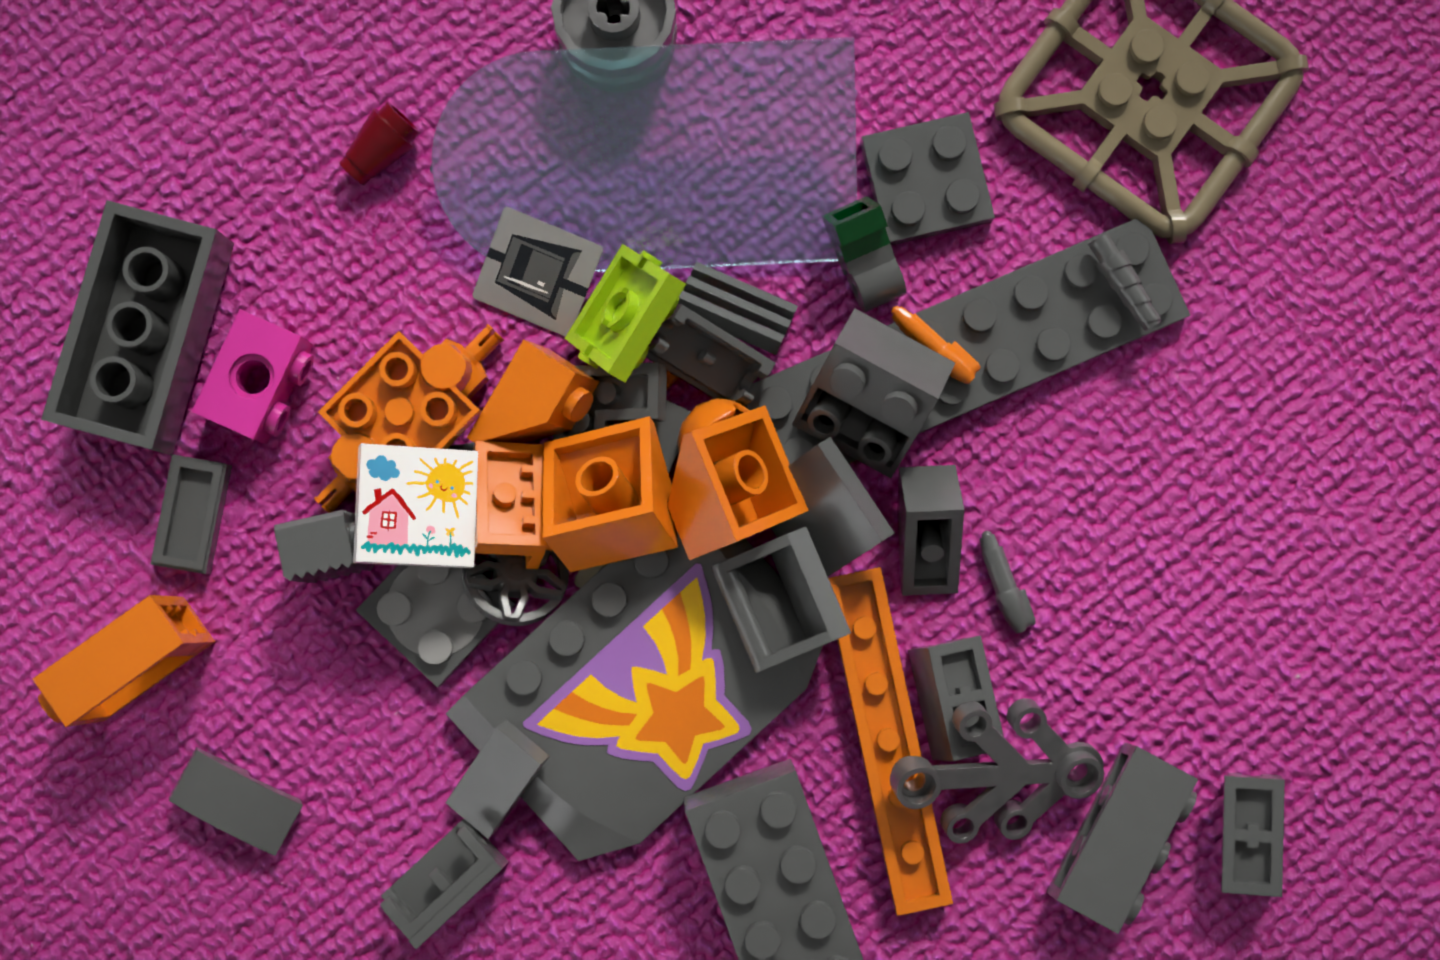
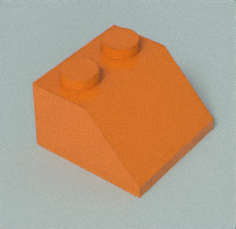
M766 405L683 435L667 507L689 560L738 542L809 511L788 467L790 465Z
M650 416L544 442L543 539L570 572L678 548L677 529L667 507L672 484L655 424Z

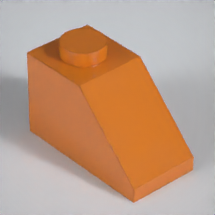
M523 339L467 438L474 443L475 440L527 443L572 430L575 423L583 419L590 410L593 403V392L600 381L550 349Z

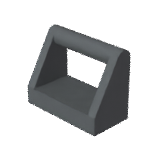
M806 526L711 566L755 673L851 634ZM769 555L773 559L806 639L774 653L770 650L737 571L738 568Z

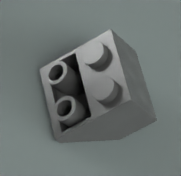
M855 308L833 345L792 425L821 441L831 437L841 452L892 478L937 403L955 362Z

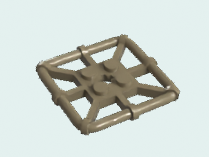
M1065 0L1060 9L1053 8L1045 18L1046 28L1005 82L999 94V101L993 104L996 120H1002L1003 125L1013 136L1075 179L1072 185L1080 191L1084 192L1086 188L1129 219H1138L1152 229L1154 235L1166 238L1169 244L1185 242L1187 235L1192 234L1205 221L1242 168L1251 167L1258 157L1257 147L1298 92L1304 78V73L1309 71L1307 56L1300 54L1299 50L1287 38L1233 0H1193L1201 8L1179 38L1147 17L1144 0H1124L1128 27L1112 49L1081 28L1077 22L1093 0ZM1212 15H1214L1268 53L1276 61L1220 69L1193 50L1190 45ZM1062 41L1098 65V68L1082 90L1031 98L1022 97ZM1142 77L1147 80L1150 78L1158 80L1160 82L1159 88L1163 92V98L1160 99L1157 96H1153L1148 101L1143 100L1139 96L1143 87L1137 82V79ZM1279 79L1239 136H1233L1201 113L1219 88ZM1081 110L1110 132L1090 160L1087 161L1027 117ZM1189 130L1223 154L1224 157L1183 212L1180 207L1171 154ZM1121 140L1152 161L1161 213L1100 170Z

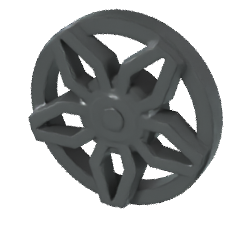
M553 550L545 551L539 568L546 565L551 555L557 567L558 577L549 569H526L525 556L488 554L489 558L493 561H484L473 568H462L464 590L473 606L490 620L510 626L533 624L550 615L561 602L569 580V570ZM486 571L492 572V580L474 578V576ZM538 579H544L556 589L539 587L536 582ZM477 589L490 592L497 589L500 592L498 595L500 609L488 603ZM528 594H531L534 598L549 600L537 610L523 613L529 600ZM508 597L520 599L514 613H511Z

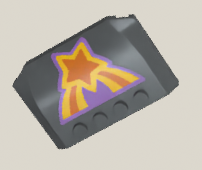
M677 532L678 548L606 564L467 691L446 713L479 751H481L495 728L507 719L550 755L521 798L578 861L640 844L684 803V797L694 794L807 689L823 646L755 673L711 569V566L753 549L754 547L746 538L689 560ZM762 558L738 568V574L771 652L774 653L806 639L782 580L769 563Z

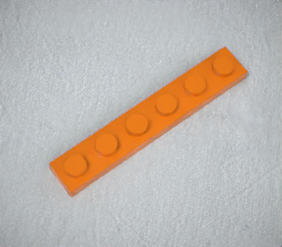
M881 567L830 577L828 579L851 631V634L837 639L895 913L899 916L951 905L953 900L932 803L920 809L907 808L901 804L890 786V774L894 764L899 759L905 756H922ZM918 773L910 776L906 781L913 780Z

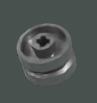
M553 0L552 2L553 21L561 54L574 75L593 88L615 93L640 89L659 77L673 57L677 39L674 0ZM614 20H620V21H621V22H619V23H614V24L610 23V22H612V21H614Z

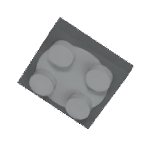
M398 565L356 609L363 618L436 687H441L500 624L485 617L470 602L462 582V568ZM484 573L474 576V578L489 579ZM477 589L488 603L500 609L498 602L500 592L497 589L492 592ZM508 597L510 610L512 611L517 604Z

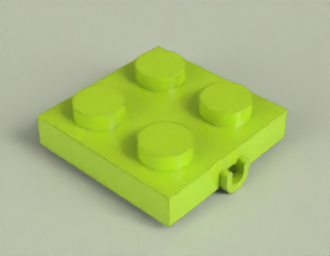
M622 244L565 339L581 351L577 356L579 359L596 369L600 366L610 375L626 383L632 371L638 368L645 360L649 344L663 321L667 320L676 310L679 296L686 284L660 268L663 262L644 250L641 254H638Z

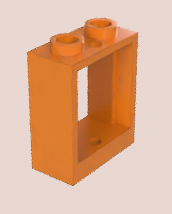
M149 595L32 680L41 691V694L38 695V701L42 709L53 721L57 723L62 722L65 727L102 722L109 719L215 643V640L184 597Z

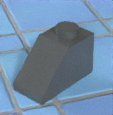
M956 465L899 467L897 519L902 596L958 593L964 505Z

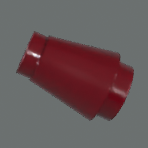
M386 102L380 110L373 108L339 164L356 181L365 185L371 178L377 176L415 148L413 141L421 132L395 106Z

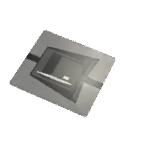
M505 207L476 283L473 298L566 337L579 315L603 252V247L510 207Z

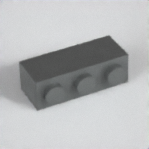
M1124 742L1046 892L1060 903L1119 934L1123 924L1130 925L1139 914L1144 902V894L1140 893L1150 872L1156 874L1167 860L1171 845L1166 841L1176 822H1184L1191 813L1197 799V793L1193 789L1198 779L1140 747Z

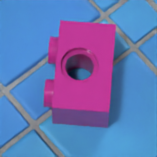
M239 309L191 412L267 445L271 435L278 436L286 425L290 414V406L286 405L295 384L301 386L312 369L314 356L310 352L313 344L300 335ZM267 367L270 373L269 384L263 391L251 394L247 383L249 375L256 368Z

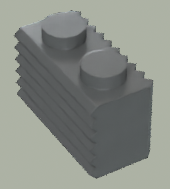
M339 510L274 525L283 576L290 581L317 583L318 580L338 579L340 575L360 574L362 570L371 571L375 564L353 563L355 513Z

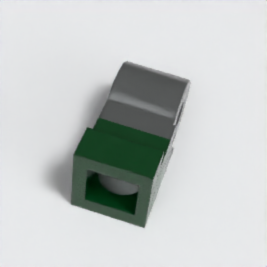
M865 196L821 216L843 275H846L856 301L863 312H868L906 295V285L886 231L888 225L880 204Z

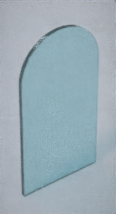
M854 37L535 50L507 55L487 64L471 75L456 90L441 114L433 139L432 164L430 166L438 199L446 216L460 236L485 257L487 256L502 211L505 207H510L601 245L603 252L595 272H605L622 244L638 254H641L643 250L663 262L660 266L662 269L693 268L696 262L708 267L837 262V256L821 216L857 200L855 99L858 93L855 89Z

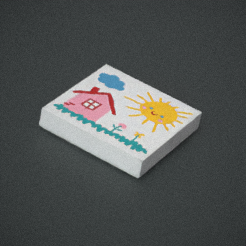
M361 443L358 446L353 563L473 568L478 451Z

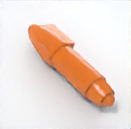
M894 306L891 313L893 316L891 318L900 328L899 330L907 337L955 362L950 377L968 385L975 378V374L981 369V366L956 341L952 344L947 343L916 313L911 314L902 306Z

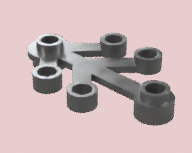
M1023 698L1015 701L1009 707L1007 721L1018 736L1025 739L1032 738L1049 758L1026 760L992 726V719L984 707L978 702L967 701L955 709L952 716L953 725L965 740L976 742L995 762L931 765L923 757L905 756L894 764L890 774V786L901 804L911 809H920L930 805L938 797L940 791L944 789L987 787L968 805L956 803L947 807L940 819L942 828L951 841L966 843L977 835L979 827L994 814V822L1001 833L1008 839L1017 840L1026 836L1030 832L1033 822L1064 795L1081 799L1094 794L1100 788L1104 779L1103 759L1098 751L1088 743L1075 742L1066 744L1047 724L1046 714L1032 699ZM1028 713H1034L1030 721L1020 724L1023 716ZM973 716H979L976 724L965 727L968 719ZM918 773L913 780L906 781L910 776ZM1041 784L1022 803L1017 800H1010L1025 785ZM1020 815L1015 823L1007 825L1010 818ZM967 818L961 827L953 828L957 821Z

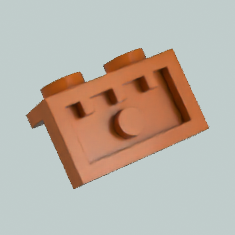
M475 440L472 450L478 451L475 554L525 556L526 569H538L545 551H552L543 539V444Z

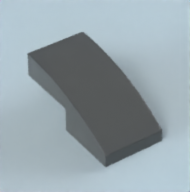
M197 747L169 796V801L183 810L276 856L303 806L299 798L249 776L248 770Z

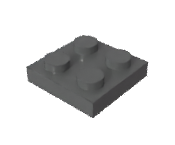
M969 112L861 137L860 145L873 198L882 207L888 225L886 231L891 246L992 223L995 219Z

